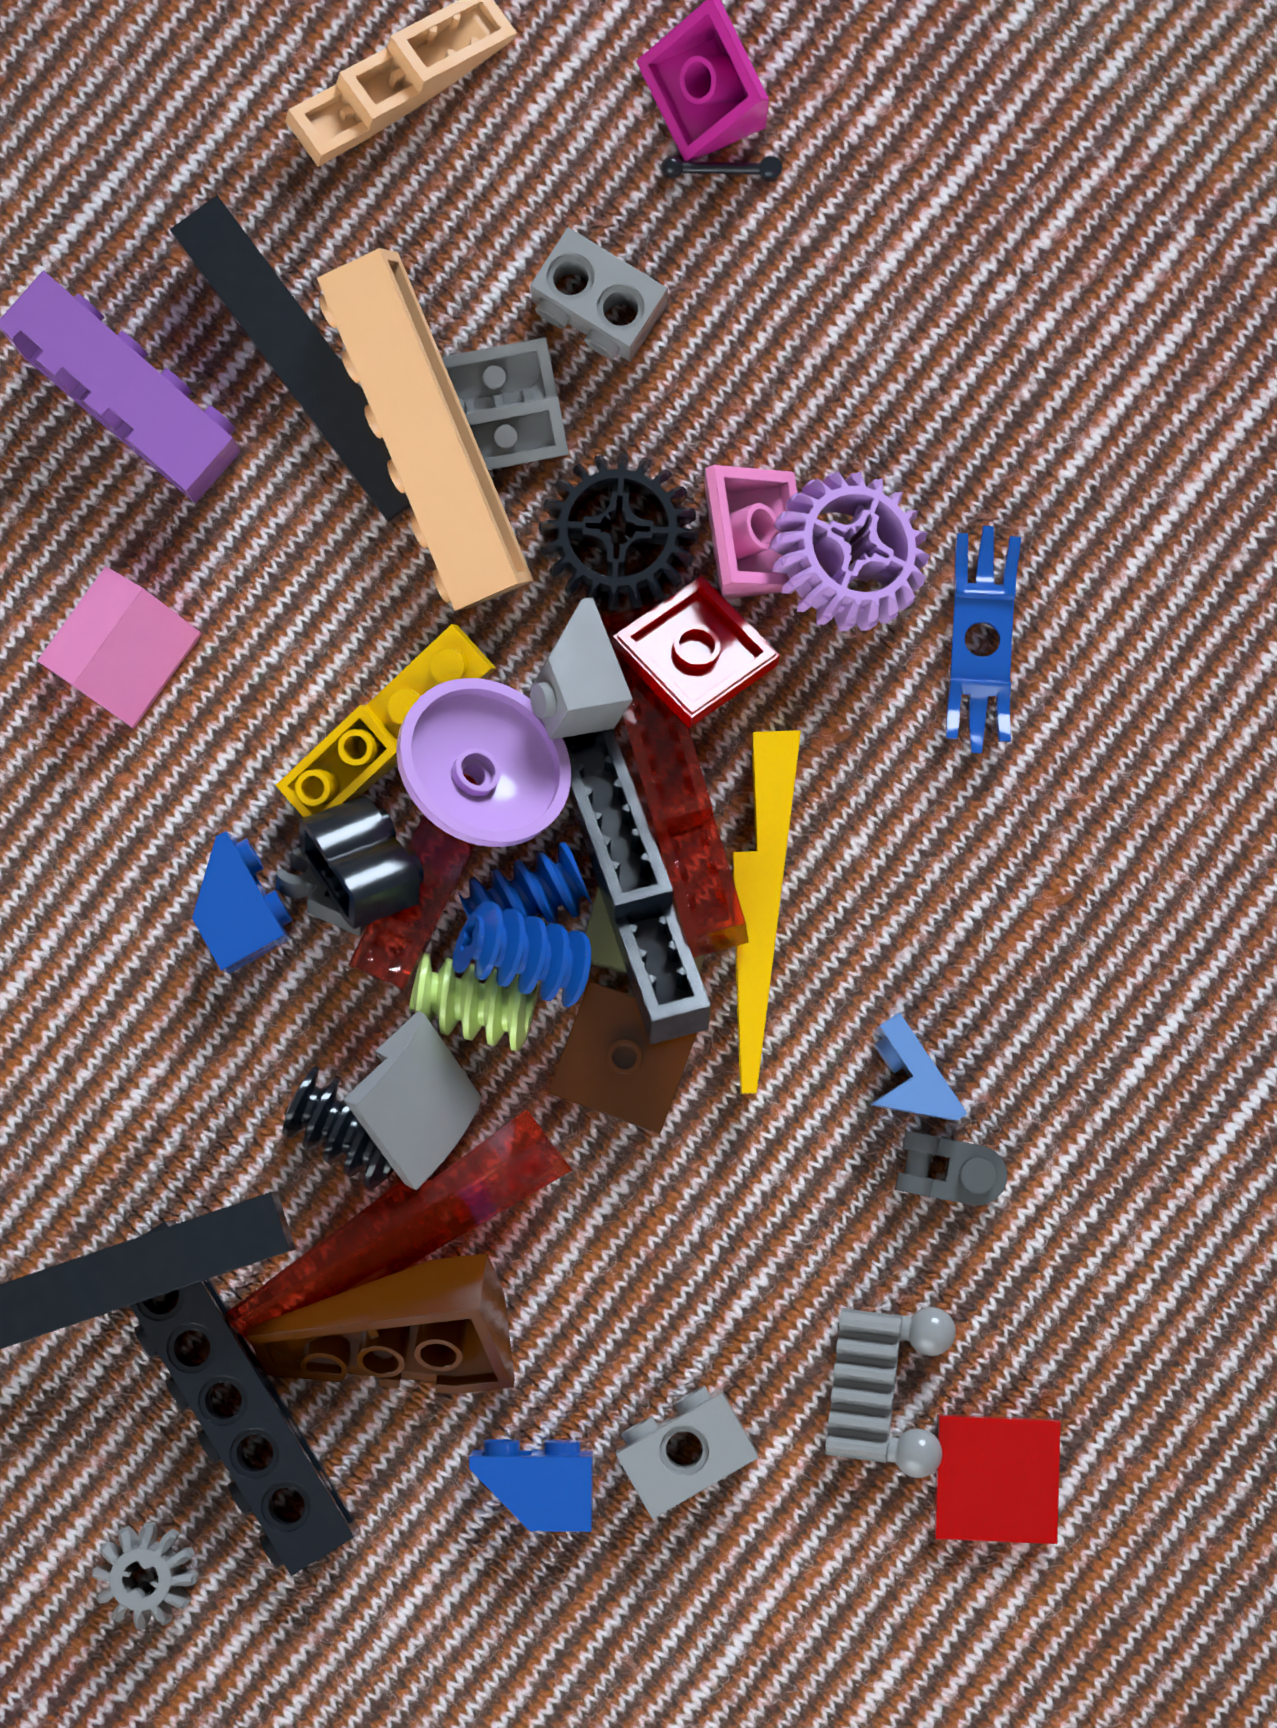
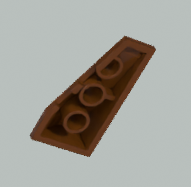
M487 1253L429 1260L253 1325L248 1329L247 1338L265 1373L269 1376L340 1382L346 1377V1374L379 1377L380 1387L399 1388L401 1379L436 1382L435 1392L450 1394L514 1388L515 1376L505 1294Z

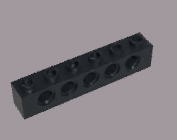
M175 1220L164 1221L163 1223L156 1226L155 1228H153L145 1234L172 1226L177 1223ZM211 1279L178 1289V1303L171 1311L160 1310L154 1305L152 1299L130 1305L140 1322L134 1328L140 1344L152 1359L158 1355L171 1374L165 1380L171 1396L183 1411L188 1408L192 1409L202 1426V1429L196 1432L202 1448L214 1463L220 1460L223 1461L234 1480L228 1484L230 1494L244 1515L247 1516L252 1512L254 1513L265 1532L259 1536L260 1543L272 1564L276 1568L285 1565L289 1574L293 1576L354 1538L359 1532L360 1527L271 1379L265 1373L259 1359ZM189 1330H198L205 1334L209 1340L210 1353L203 1363L190 1361L182 1351V1339ZM218 1383H231L239 1390L242 1403L236 1414L227 1415L215 1407L212 1395ZM260 1435L271 1443L273 1458L269 1465L263 1467L255 1466L246 1459L243 1446L248 1436ZM293 1488L302 1495L305 1502V1510L301 1517L290 1519L282 1516L277 1511L274 1501L277 1490Z

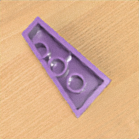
M43 270L0 318V330L25 360L196 504L240 454L241 450L231 436L236 427L211 405L205 411H202L188 398L192 390L179 377L167 368L159 373L145 360L148 353L124 331L116 335L102 322L105 317L97 308L78 293L73 297Z

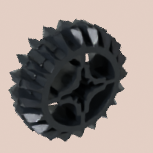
M619 453L617 469L607 470L606 459L603 455H598L594 458L596 473L589 476L585 467L581 464L573 467V475L578 483L576 487L562 479L555 483L556 491L565 502L555 499L545 500L543 504L544 511L558 520H546L539 523V534L555 539L540 547L542 558H561L549 569V573L553 580L562 579L572 574V577L565 586V593L569 597L577 595L586 586L589 588L586 598L593 597L596 605L601 594L608 596V609L610 613H618L620 608L619 597L630 596V605L633 611L642 610L640 592L647 590L651 598L659 603L664 599L663 589L658 582L660 579L676 588L682 583L681 575L672 567V564L680 567L692 566L693 555L679 546H692L698 542L697 531L681 528L696 520V511L690 507L675 509L687 498V491L681 486L665 492L672 479V473L664 469L652 480L649 478L651 472L650 459L642 458L637 471L628 470V454ZM612 491L610 504L605 512L598 516H584L583 522L573 521L577 512L586 502L599 494ZM630 492L641 495L654 504L663 516L667 527L654 526L653 520L641 519L633 514L629 504ZM622 508L623 523H625L626 533L634 534V536L629 538L625 535V543L620 544L619 558L615 559L614 544H612L611 536L603 531L606 528L612 531L611 524L617 523L618 509ZM569 540H584V546H592L604 552L607 558V576L599 574L584 565L574 553ZM653 545H665L660 556L652 565L637 574L625 576L627 561L633 553L639 550H652Z

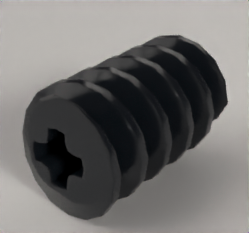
M316 1065L304 1077L293 1094L284 1113L285 1120L282 1133L290 1139L306 1129L302 1144L304 1149L310 1152L326 1142L323 1153L324 1162L329 1165L333 1164L346 1154L343 1168L344 1174L352 1177L366 1167L363 1184L369 1190L375 1189L390 1177L394 1169L344 1100L340 1101L336 1098L340 1080L335 1077L322 1088L316 1086L320 1067Z

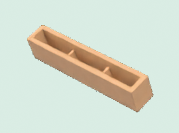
M378 248L317 277L323 292L319 296L320 308L329 325L334 329L338 328L346 348L342 351L344 366L351 379L357 384L360 383L369 403L364 408L366 419L373 433L378 438L384 439L391 456V460L387 462L390 477L399 492H406L414 515L410 517L412 530L420 545L424 548L428 547L437 567L433 571V579L442 599L447 603L451 602L454 611L468 609L534 581L399 253Z

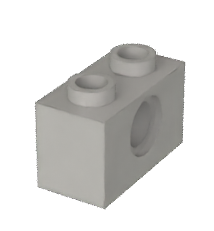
M702 1386L677 1400L674 1406L678 1413L657 1424L653 1416H650L621 1434L625 1444L616 1449V1456L652 1519L759 1458L754 1445L721 1388L709 1394L707 1388ZM678 1432H691L701 1441V1452L692 1462H676L667 1453L666 1445L668 1440Z

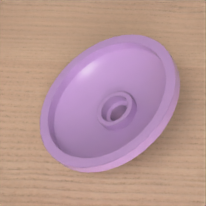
M462 678L447 681L424 693L410 708L401 724L396 752L402 782L419 810L446 833L460 840L480 846H514L541 834L551 825L563 809L571 786V764L563 738L549 739L543 720L537 718L534 714L530 698L504 684L486 679ZM463 774L471 776L477 785L470 783Z

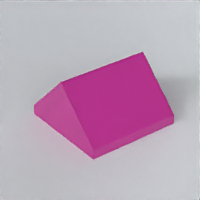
M721 0L704 1L636 60L684 162H693L766 128L769 98Z

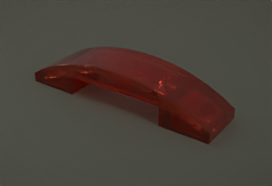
M463 774L470 783L477 785L471 776ZM423 814L407 850L412 849L417 854L424 871V882L420 883L419 904L367 924L350 959L349 967L404 991L452 899L476 844L468 843L446 833Z

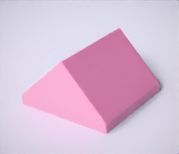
M712 465L705 468L704 490L720 594L726 600L782 592V586L789 580L787 574L773 572L772 569L774 567L773 563L783 555L769 547L771 540L780 533L774 527L776 518L782 512L787 511L785 509L786 502L797 493L794 472Z
M105 566L37 662L134 729L202 633L144 588Z

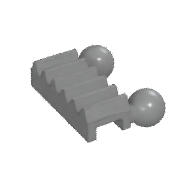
M935 1307L923 1308L912 1317L842 1308L825 1455L885 1463L886 1461L895 1462L903 1473L915 1478L929 1476L937 1470L942 1460V1447L934 1434L925 1429L917 1428L906 1431L899 1438L890 1437L900 1340L909 1341L915 1350L924 1355L936 1356L946 1352L953 1344L956 1335L955 1324L949 1314Z

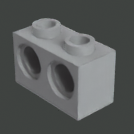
M567 227L530 284L532 302L537 305L535 311L544 320L560 329H564L569 324L587 335L584 339L585 343L597 353L609 359H614L618 354L629 362L632 361L668 304L667 287ZM574 274L584 278L587 286L576 295H566L556 288L557 282L566 275ZM627 305L637 313V316L630 324L617 326L610 323L606 319L605 314L613 306Z

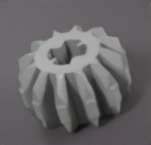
M148 1521L143 1525L140 1539L134 1529L126 1526L118 1531L121 1546L116 1543L106 1542L100 1548L103 1558L110 1564L96 1566L92 1571V1577L99 1581H108L110 1586L100 1591L96 1595V1599L101 1604L108 1602L114 1597L116 1598L119 1605L114 1609L111 1616L116 1622H120L130 1610H134L133 1622L136 1629H144L148 1626L151 1612L161 1625H165L173 1619L170 1604L174 1607L185 1609L191 1602L189 1594L180 1586L194 1585L198 1581L199 1574L193 1570L181 1569L180 1565L189 1561L195 1555L192 1547L184 1548L178 1553L174 1552L171 1547L179 1537V1532L175 1529L169 1530L162 1537L161 1541H157V1526L155 1522ZM140 1567L143 1569L154 1567L158 1577L151 1582V1585L148 1581L138 1584L134 1579L133 1573Z

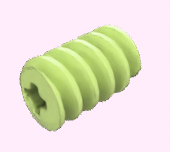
M423 953L415 976L409 1013L412 1010L415 1013L417 1011L424 1013L430 1023L437 1015L440 1033L449 1035L458 1021H461L463 1037L470 1041L475 1038L481 1027L485 1026L487 1044L492 1046L497 1045L506 1031L509 1034L510 1049L519 1052L529 1034L540 981L531 994H523L518 989L519 974L516 975L508 989H505L497 984V969H493L483 984L479 983V980L475 977V964L471 963L462 977L457 978L452 967L453 959L447 958L438 973L432 972L430 954Z

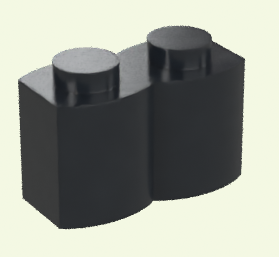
M363 795L299 819L300 850L311 871L319 882L327 888L334 905L350 927L356 929L419 904L420 883L424 882L422 864L412 849L405 850L396 839L394 824L385 809L381 808L378 810Z

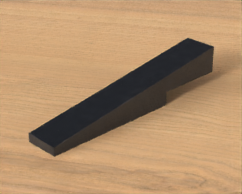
M216 195L170 229L176 243L247 335L251 344L387 522H390L411 505L406 492H399L390 477L387 462L391 460V456L384 439L378 438L368 424L364 408L369 403L363 389L351 379L342 361L219 196Z
M613 729L563 737L571 764L569 797L649 1043L652 1045L709 1029L711 1004L673 906L672 885Z
M271 1191L0 1284V1349L296 1250L278 1192Z

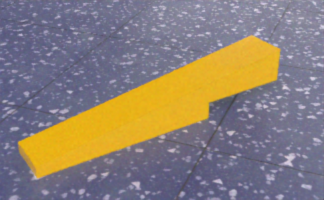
M801 730L753 732L751 739L755 851L733 852L732 855L740 1094H756L758 1088Z

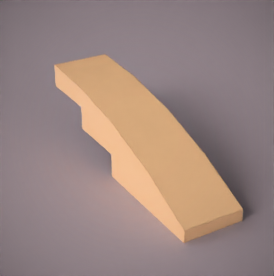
M458 0L391 35L387 48L339 72L336 85L288 109L285 122L319 167L369 139L429 101L514 40L517 32L494 0Z

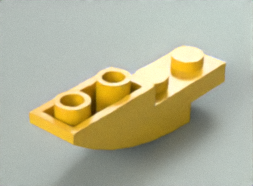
M451 624L367 705H359L275 786L303 817L358 798L398 764L396 746L401 724L410 708L424 693L441 683L455 679H486L496 667L457 624Z

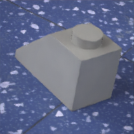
M593 597L584 598L580 601L530 688L532 709L536 717L543 720L550 740L614 729L633 700Z

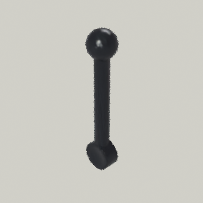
M669 156L662 161L661 172L669 179L678 178L681 174L760 175L763 180L773 182L781 175L782 163L775 156H767L760 163L682 162L676 156Z

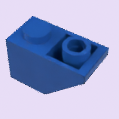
M225 831L215 837L192 919L220 970L231 974L291 940L285 925L292 922L293 919L278 892L274 890L266 894L256 874L264 870V867L249 840L246 838L238 843L232 834Z
M490 1439L483 1441V1450H473L469 1456V1469L529 1531H592L593 1451H580V1441L565 1439L544 1441V1450H520L519 1440Z

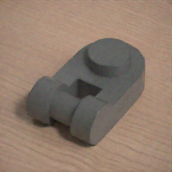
M905 1131L902 1149L908 1150L904 1173L898 1172L895 1190L970 1205H985L996 1200L1003 1192L1007 1183V1168L1003 1159L994 1150L982 1145ZM932 1155L948 1158L944 1181L928 1178Z

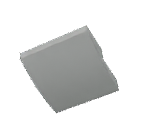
M546 337L442 357L488 470L569 455Z
M419 1011L375 1051L382 1063L343 1099L402 1182L415 1190L433 1174L459 1142L475 1116L482 1100L481 1095L425 1014Z

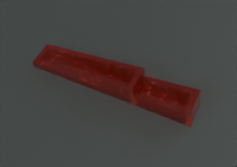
M652 604L643 606L640 611L635 612L632 609L602 617L601 620L611 645L613 636L652 610ZM614 651L633 699L622 715L663 863L673 888V898L682 930L691 954L694 958L749 943L745 918L716 825L712 803L690 730Z
M526 1109L433 1180L428 1178L417 1190L409 1187L402 1181L226 1312L225 1316L229 1323L249 1342L247 1338L249 1327L399 1272L573 1171V1169L543 1128Z

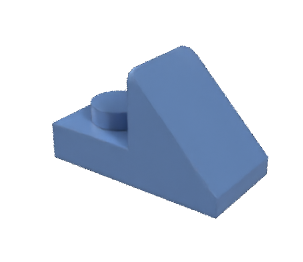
M900 1012L875 1028L882 1037V1039L874 1043L880 1056L893 1073L903 1069L908 1078L871 1102V1106L950 1121L959 1120L968 1114Z

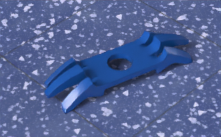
M984 525L980 539L974 583H968L967 581L968 533H957L951 667L946 708V738L956 740L959 729L961 695H969L968 727L971 753L976 754L982 753L988 696L996 697L995 718L998 742H1011L1010 670L1014 599L1016 596V577L1021 546V537L1010 536L1001 585L994 584V526ZM985 623L996 630L999 636V646L993 654L980 657L968 650L965 644V634L971 626Z

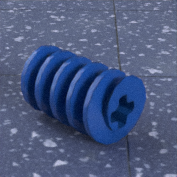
M565 842L558 844L557 863H553L541 850L535 854L536 871L531 872L518 859L513 862L514 880L509 881L498 868L491 870V889L487 890L476 877H472L469 879V897L464 899L458 892L467 918H469L477 906L488 901L497 903L502 912L506 909H515L522 914L524 919L528 916L540 914L548 924H558L559 906L562 905L573 918L581 916L580 898L585 896L591 904L592 902L572 851Z
M485 901L476 907L463 926L454 949L452 967L455 972L463 973L471 959H474L476 979L485 980L490 975L493 967L496 966V981L498 986L508 987L517 973L519 974L518 989L523 994H530L539 980L541 981L540 997L542 1000L552 1001L559 989L562 988L563 1007H571L584 992L591 966V945L589 938L584 932L572 930L568 933L563 925L550 923L546 926L539 917L528 916L524 919L518 910L506 909L502 912L497 903Z

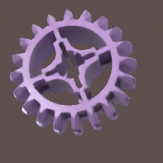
M838 471L830 473L822 482L818 478L809 481L802 488V493H795L788 499L785 506L787 511L782 512L776 518L774 525L780 533L771 540L769 548L783 555L773 563L772 571L787 574L789 580L782 586L781 593L788 594L796 590L802 598L798 602L797 612H805L812 606L817 609L816 625H825L834 617L839 632L848 631L855 623L862 632L872 629L877 625L878 621L881 624L889 623L898 616L900 609L904 610L913 603L916 597L913 592L923 586L926 579L920 569L928 563L931 555L916 548L926 540L925 537L928 532L912 529L910 523L917 518L918 510H908L905 513L902 511L898 504L901 502L903 492H894L888 497L883 494V478L874 479L866 487L861 471L850 474L845 480ZM825 513H843L853 516V518L844 525L833 520L827 524L817 519V516ZM855 578L866 583L873 579L882 584L880 590L871 592H860L847 588L848 584Z

